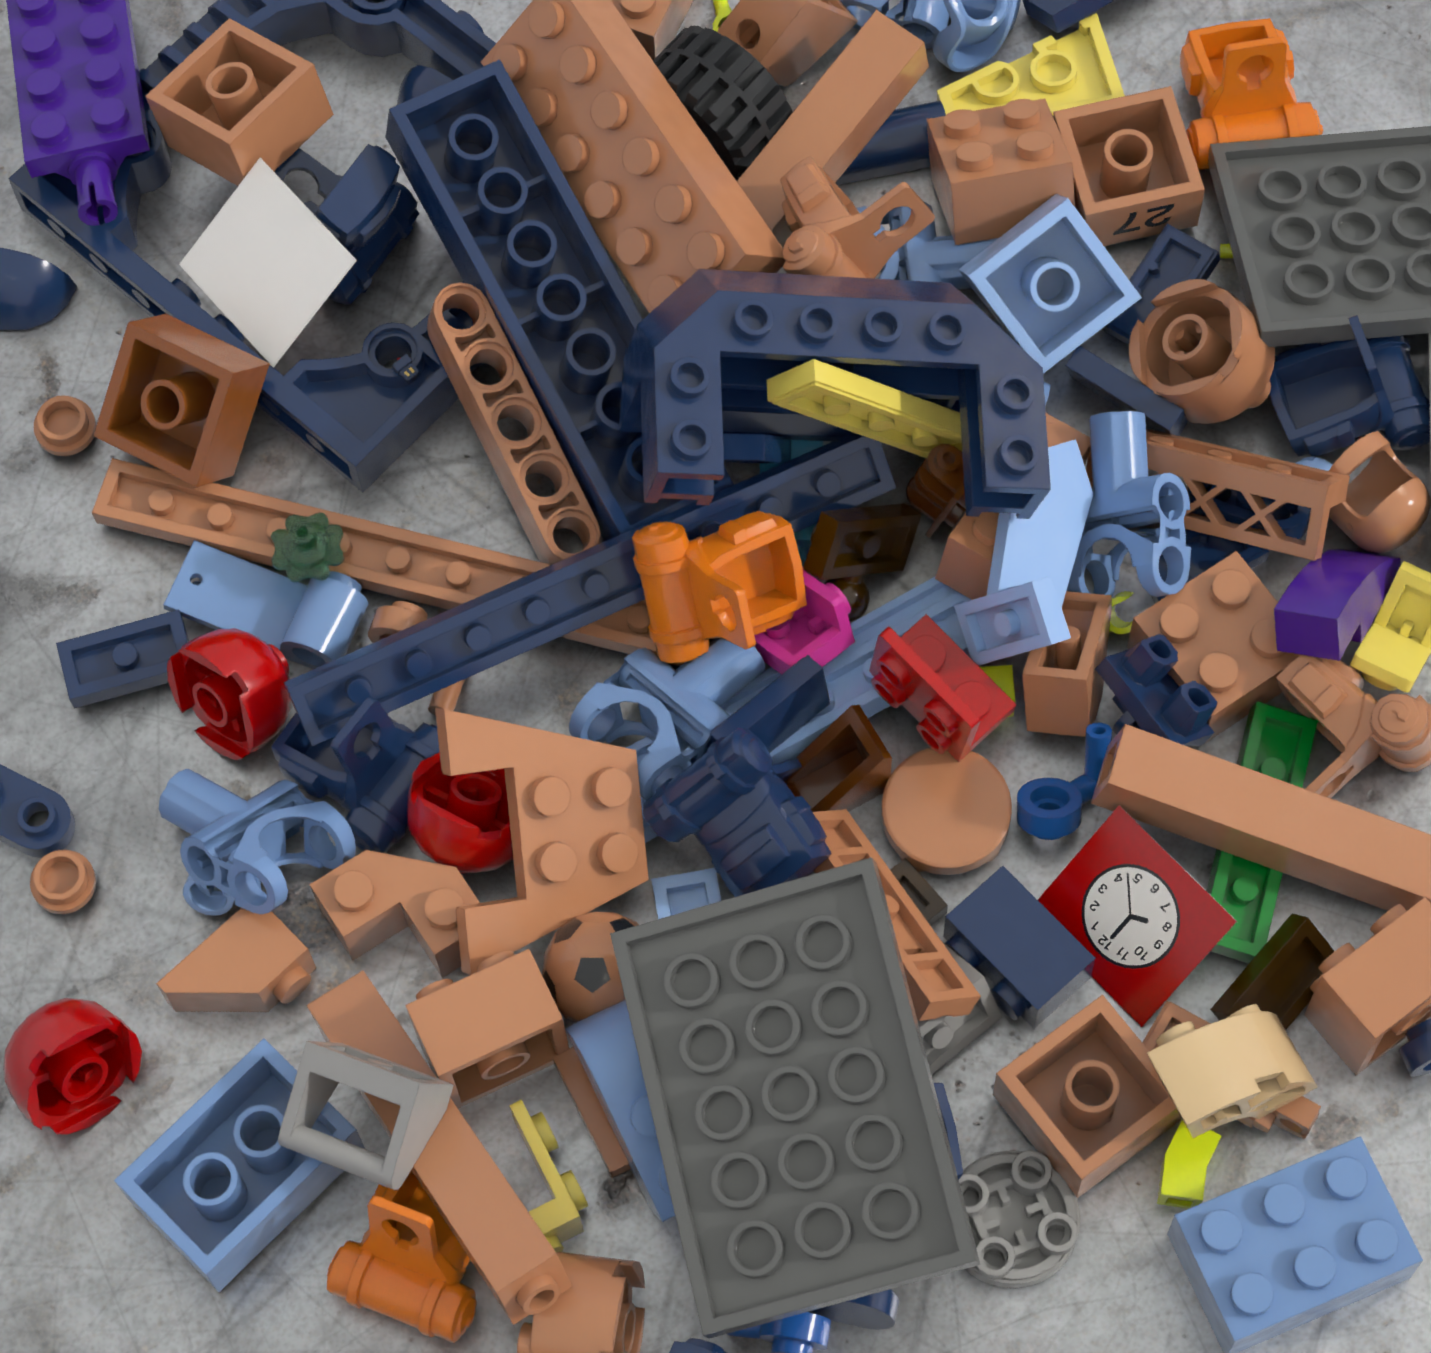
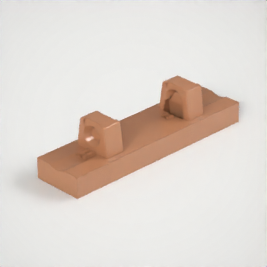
M847 809L813 812L827 835L825 843L832 853L814 870L815 873L870 857L877 863L918 1021L936 1019L942 1016L969 1015L981 995Z

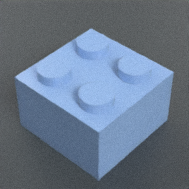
M1059 194L1052 196L958 269L999 325L1002 326L1005 333L1043 367V374L1142 298L1071 201Z

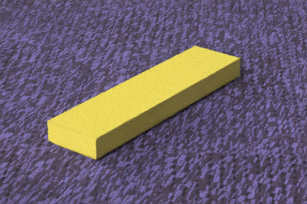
M812 359L766 380L767 399L774 405L927 458L935 446L940 444H950L962 451L959 412L816 359Z

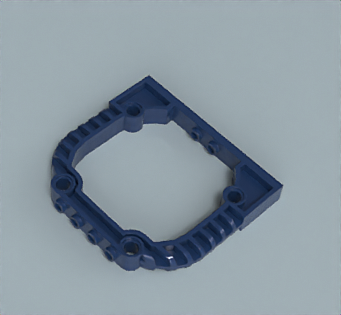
M217 0L208 7V12L200 20L192 22L183 30V35L171 46L167 45L158 53V58L151 65L139 71L150 151L137 156H126L118 168L117 176L113 181L114 197L118 209L116 219L105 223L103 207L99 206L100 225L91 226L83 223L78 217L76 185L70 179L57 173L31 178L26 164H23L8 179L19 206L25 213L150 317L168 314L264 360L243 343L244 337L242 333L227 317L218 314L213 318L200 307L201 302L187 284L178 278H175L172 282L168 281L133 252L138 246L137 216L141 195L153 192L163 186L170 177L172 170L171 158L167 149L168 145L145 96L229 18L280 46L312 37L333 34L347 46L364 55L386 57L402 53L416 65L433 68L452 80L483 67L481 61L496 43L484 34L479 23L469 13L463 10L455 12L441 0H385L379 3H371L375 0ZM451 308L442 312L444 320L455 329L463 330L473 326L472 318L462 309ZM428 314L412 328L404 323L395 322L379 325L370 331L365 338L361 353L328 359H300L284 376L269 365L257 406L363 493L459 397L429 339L427 331ZM407 354L419 370V374L407 383L400 374L398 375L392 369L385 368L384 365ZM484 363L472 365L470 367L471 373L475 369L480 368Z

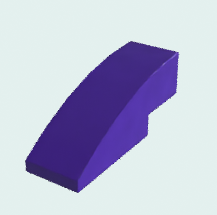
M1332 549L1322 553L1321 558L1315 561L1311 560L1290 583L1274 608L1277 651L1340 661L1350 641L1362 643L1401 566V558L1346 549Z

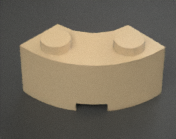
M1257 1004L1246 1006L1234 1012L1226 1019L1198 1029L1195 1028L1191 1021L1178 1024L1161 1034L1156 1039L1158 1047L1147 1052L1156 1073L1192 1138L1237 1119L1248 1117L1260 1119L1318 1088L1277 1015L1272 1012L1261 1011Z

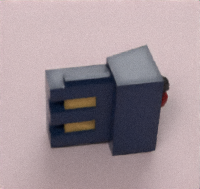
M407 354L397 358L394 364H392V370L398 375L400 374L407 383L419 374V370Z

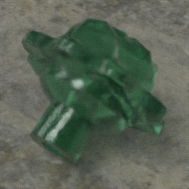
M322 512L315 513L309 517L295 514L290 515L285 521L286 529H277L272 532L271 539L275 546L272 565L277 570H286L287 577L291 582L297 583L307 578L323 581L330 575L329 566H338L344 561V554L340 548L343 530L339 525H329L328 517Z

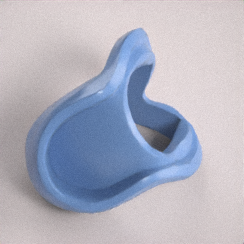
M943 0L951 18V24L941 30L934 40L933 53L937 60L952 71L967 72L991 59L998 52L1008 35L1016 11L1017 0H997L993 13L984 19L971 18L966 13L961 0Z

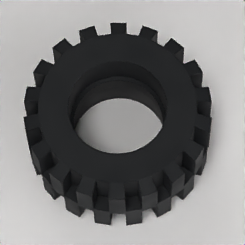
M699 26L684 28L653 60L736 181L793 113L786 100V96L766 68L739 44L706 27L703 29Z

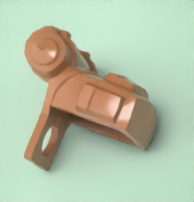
M811 156L796 164L780 179L785 195V200L781 204L786 217V223L792 232L785 241L782 251L785 259L783 269L787 272L786 274L875 279L890 257L935 219L930 208L906 182L899 183L859 213L849 197ZM901 206L911 209V215L903 226L891 231L883 230L877 236L874 235L880 229L881 221L889 211Z
M1300 655L1276 677L1285 698L1302 716L1317 720L1316 729L1341 752L1340 756L1305 788L1306 790L1332 798L1355 775L1379 756L1388 765L1403 772H1418L1431 764V704H1428L1421 695L1414 698L1407 694H1389L1377 701L1371 694H1366L1362 691L1364 679L1353 667L1348 666L1342 660L1336 661Z

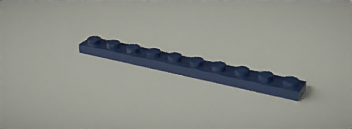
M853 432L714 493L710 505H696V502L691 503L283 682L310 744L315 746L335 737L368 697L378 700L385 712L389 713L645 600L640 574L634 566L635 550L632 536L635 531L656 522L681 524L686 531L688 540H692L717 532L720 525L730 520L761 511L781 516L791 523L793 532L796 533L818 523L821 511L853 508L896 489L897 487L881 442Z

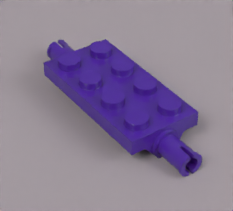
M6 0L24 162L31 178L57 173L70 179L77 189L79 219L87 225H100L98 207L102 206L104 221L109 223L116 219L118 214L113 190V181L117 176L118 168L126 156L150 151L129 0Z

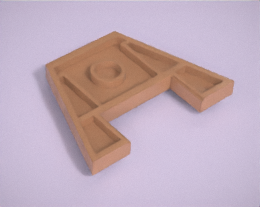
M435 708L441 771H443L444 775L454 776L497 769L505 770L517 897L456 907L462 972L472 975L478 972L477 967L485 959L503 951L515 952L564 926L573 918L586 914L649 880L636 750Z

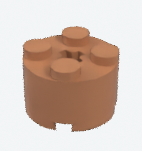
M1204 279L1182 281L1166 288L1151 301L1155 308L1147 316L1144 323L1139 319L1137 320L1129 341L1131 368L1138 379L1146 387L1153 390L1155 395H1160L1164 397L1162 399L1182 408L1188 422L1201 424L1223 422L1239 415L1247 408L1261 405L1267 399L1271 390L1270 377L1275 362V347H1268L1260 338L1254 314L1229 291Z
M556 1252L573 1287L559 1295L557 1301L550 1308L533 1315L532 1323H523L519 1332L517 1353H640L645 1308L635 1307L632 1303V1287L645 1288L644 1272L640 1262Z

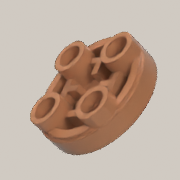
M932 748L921 750L900 763L886 783L881 811L884 832L901 861L906 858L918 872L926 871L939 875H954L974 870L984 863L991 862L998 856L1009 831L1012 802L1008 786L998 769L986 758L973 751L969 752L958 762L948 751L944 754H939Z

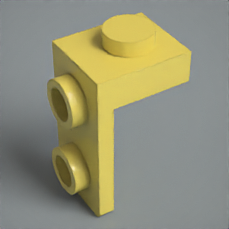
M1403 561L1374 623L1356 650L1350 666L1361 671L1362 677L1367 682L1380 689L1388 691L1399 689L1409 693L1431 654V573Z
M521 1099L509 1105L512 1117L553 1200L529 1211V1214L555 1252H562L564 1249L562 1242L584 1232L578 1211L588 1207V1203L571 1170L559 1175L549 1155V1152L559 1148L543 1113L539 1112L530 1117Z

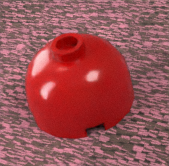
M236 628L218 629L192 639L178 650L179 652L169 658L167 662L168 683L181 713H184L192 707L196 716L206 725L194 731L203 742L217 753L234 760L242 759L251 752L265 746L279 733L289 715L292 704L283 683L290 680L288 676L289 665L285 656L277 647L267 644L253 634Z
M440 753L422 760L412 773L407 805L408 827L413 840L421 852L438 864L457 867L460 873L492 871L510 863L513 860L505 770L497 769L449 776L444 775L443 771H441Z
M63 998L45 1004L27 1016L14 1031L5 1049L4 1079L17 1107L34 1126L41 1130L42 1126L50 1127L56 1134L68 1135L91 1127L117 1107L121 1100L117 1096L110 1095L123 1084L126 1076L134 1083L140 1071L142 1049L137 1035L124 1021L97 1002Z

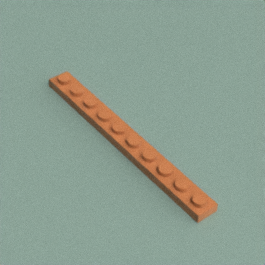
M114 458L110 462L92 510V515L98 524L192 546L193 541L196 540L241 559L310 576L326 577V574L330 571L339 572L356 580L362 586V589L448 610L550 566V564L217 483L195 487L163 470ZM642 600L561 636L562 638L627 654L642 648L651 649L657 654L655 643L649 635L648 626L650 620L646 600ZM683 662V663H668V664H672V665H676V666H681V665L684 664L685 662Z

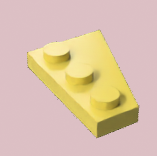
M1097 13L1079 21L1078 30L1058 40H1055L1050 35L1033 43L1032 52L1010 63L998 60L937 90V101L942 102L946 115L960 109L976 111L1004 106L1008 102L1017 99L1038 100L1044 98L1053 115V111L1125 96Z

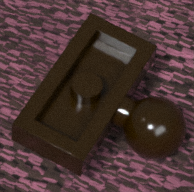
M905 503L821 511L818 523L811 535V545L803 569L820 580H826L824 584L832 583L842 591L851 607V612L848 614L850 623L854 622L865 614L870 602L869 590L864 583L865 575L904 570L922 514Z

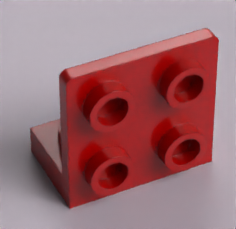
M927 614L901 637L890 627H887L878 635L869 672L874 676L871 679V683L877 693L894 708L902 705L919 722L916 725L918 733L937 753L944 754L948 751L960 762L1014 712L1015 702Z

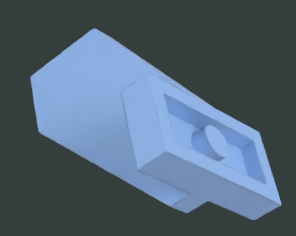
M1076 439L1048 447L1051 490L1030 519H1018L1016 513H999L987 595L954 605L970 657L978 666L1071 638L1062 605L1093 497V491Z

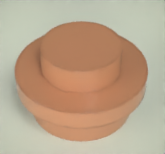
M65 395L56 396L47 400L40 407L34 420V434L40 446L47 452L57 456H70L81 452L92 442L96 428V419L91 408L82 400Z
M58 850L45 855L37 862L30 877V889L37 903L46 911L55 914H68L81 909L92 898L96 888V874L87 858L72 850Z

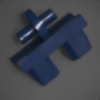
M1158 634L1141 640L1131 649L1107 656L1095 668L1115 694L1112 700L1123 713L1114 724L1112 730L1117 735L1122 727L1127 724L1188 747L1192 745L1198 747L1205 744L1215 733L1207 721L1218 702L1204 685L1191 681L1178 687L1170 677L1168 672L1178 662V652L1165 635Z

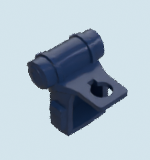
M368 144L343 176L336 175L300 148L274 171L283 182L286 175L297 170L305 171L315 179L318 186L317 193L325 199L320 206H317L312 201L305 202L304 204L357 260L328 297V299L345 305L352 304L360 293L367 291L373 281L371 277L400 239L408 237L413 229L412 224L420 214L416 209L418 202L413 197V194L404 185L397 182L400 166L396 163V158L377 145L372 146Z
M1358 315L1348 318L1355 336L1354 340L1333 341L1323 345L1321 343L1304 344L1275 356L1274 367L1270 377V396L1292 449L1298 457L1308 454L1311 456L1327 454L1355 443V438L1376 431L1384 433L1393 450H1413L1430 442V400L1426 398L1409 354L1411 347L1408 339L1403 335L1366 339Z
M368 697L335 737L312 746L297 713H295L271 746L275 759L279 762L278 765L281 773L287 780L298 784V787L305 790L308 794L316 798L327 795L349 812L345 819L351 827L358 849L386 854L392 845L399 842L406 834V828L408 827V792L412 773L422 760L440 753L437 726L423 722L416 730L412 731L404 724H399L389 717V713L385 712L378 700Z
M738 727L727 737H720L693 764L675 778H669L656 789V793L643 804L645 820L657 835L668 842H680L690 834L695 835L699 843L707 849L715 870L721 875L734 897L808 876L832 854L825 843L827 835L818 819L810 810V805L803 796L795 797L784 782L802 768L799 760L795 758L773 765L772 757L765 744L747 728Z

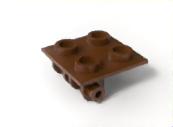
M950 444L935 446L906 487V497L909 503L934 521L925 533L929 538L942 521L953 528L966 511L963 455L961 450Z

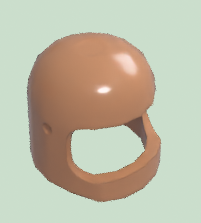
M1376 431L1357 440L1343 452L1329 469L1330 472L1349 476L1359 465L1373 456L1361 473L1348 484L1346 501L1330 508L1329 518L1361 549L1373 554H1383L1396 550L1419 531L1428 517L1431 508V498L1421 480L1396 457L1390 442L1379 431Z

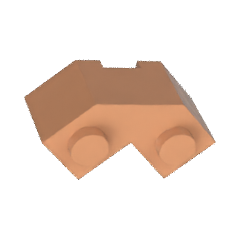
M365 850L309 884L320 911L352 960L357 959L409 927L442 978L461 967L456 907L480 902L457 867Z

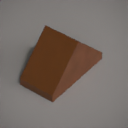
M851 705L796 757L801 763L802 768L784 782L795 797L803 796L810 805L812 812L847 809L849 812L883 794L889 777H891L892 757L860 705Z

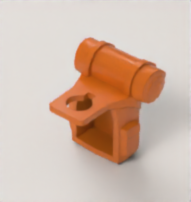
M1270 18L1230 22L1188 31L1185 45L1182 47L1180 54V68L1188 93L1197 97L1201 108V118L1190 121L1186 130L1199 170L1209 169L1210 144L1323 134V126L1320 124L1317 110L1313 108L1311 102H1297L1295 91L1290 81L1294 78L1295 70L1293 54L1289 49L1283 31L1276 29Z
M756 511L720 525L719 530L715 533L688 540L684 527L674 522L652 523L635 531L632 536L635 550L634 566L640 574L650 620L648 626L649 635L655 643L657 656L662 662L683 663L694 660L708 652L709 639L720 637L747 650L756 645L754 635L766 632V629L786 622L793 617L794 611L807 605L802 562L792 525L781 516Z
M410 1171L403 1185L398 1190L378 1185L375 1194L367 1204L369 1229L364 1233L361 1243L349 1240L338 1249L328 1268L327 1290L329 1293L345 1299L351 1306L359 1309L362 1307L368 1308L415 1327L423 1335L431 1338L437 1336L455 1343L463 1336L467 1328L471 1326L476 1311V1292L474 1289L461 1283L470 1259L413 1172Z

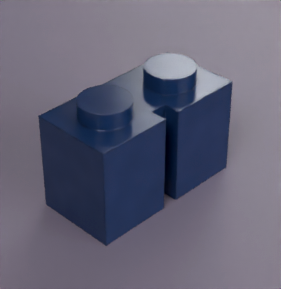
M1004 866L1000 867L945 916L943 937L947 941L944 944L984 977L987 976L993 983V988L990 991L995 1002L1007 1016L1013 1020H1017L1021 1016L1033 1029L1091 978L1095 957Z

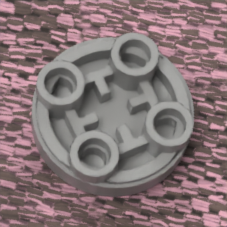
M1033 1150L999 1151L975 1160L963 1170L959 1183L981 1264L966 1268L965 1270L985 1283L1002 1288H1024L1036 1285L1059 1271L1069 1259L1075 1247L1080 1228V1209L1076 1195L1061 1175L1052 1167L1049 1159L1042 1153Z

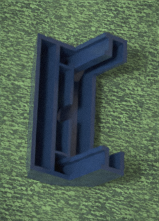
M699 269L637 324L624 356L619 432L642 433L644 503H657L659 498L691 499L696 500V505H710L714 497V480H722L724 477L723 434H766L790 438L791 440L833 442L853 433L774 405L768 401L767 379L812 359L960 413L966 516L979 517L982 512L1016 513L1018 519H1030L1051 490L1043 367L951 283Z

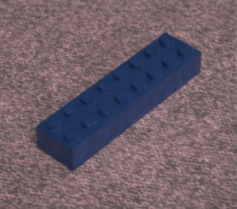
M501 60L492 62L390 108L385 138L464 283L478 288L487 298L598 521L604 541L696 502V500L659 498L657 503H644L642 433L619 432L624 356L636 326L643 318ZM725 467L723 479L714 480V493L734 485Z

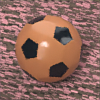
M589 912L573 918L555 932L544 952L542 976L559 1012L566 1019L577 1023L625 1000L610 933L639 925L636 921L614 912Z

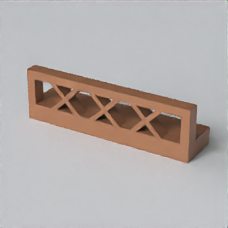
M1146 428L1148 469L1158 471L1155 475L1170 472L1178 477H1182L1196 498V501L1190 504V510H1187L1184 516L1185 529L1313 561L1322 557L1330 508L1346 501L1350 476ZM1090 450L1087 459L1086 472L1089 478L1091 488H1093L1092 461ZM1202 482L1216 485V487L1208 492ZM1226 489L1241 491L1255 515L1240 525L1227 522L1213 501V498ZM1261 496L1274 499L1276 501L1270 504L1269 506H1266ZM1286 503L1311 508L1306 541L1286 536L1272 513ZM1201 507L1207 516L1194 514L1193 512ZM1260 521L1266 531L1252 528V526Z

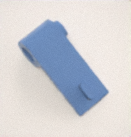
M194 540L163 606L165 610L170 612L179 609L182 617L215 630L236 628L253 634L267 644L277 647L286 659L315 669L346 655L369 603L367 598L360 593L362 586L345 574L330 571L326 574V577L314 576L307 586ZM199 578V581L191 583L192 579Z

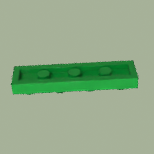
M1257 701L1249 710L1237 765L1303 788L1318 721ZM1216 849L1206 891L1237 922L1215 945L1211 952L1246 963H1250L1267 943L1282 872Z

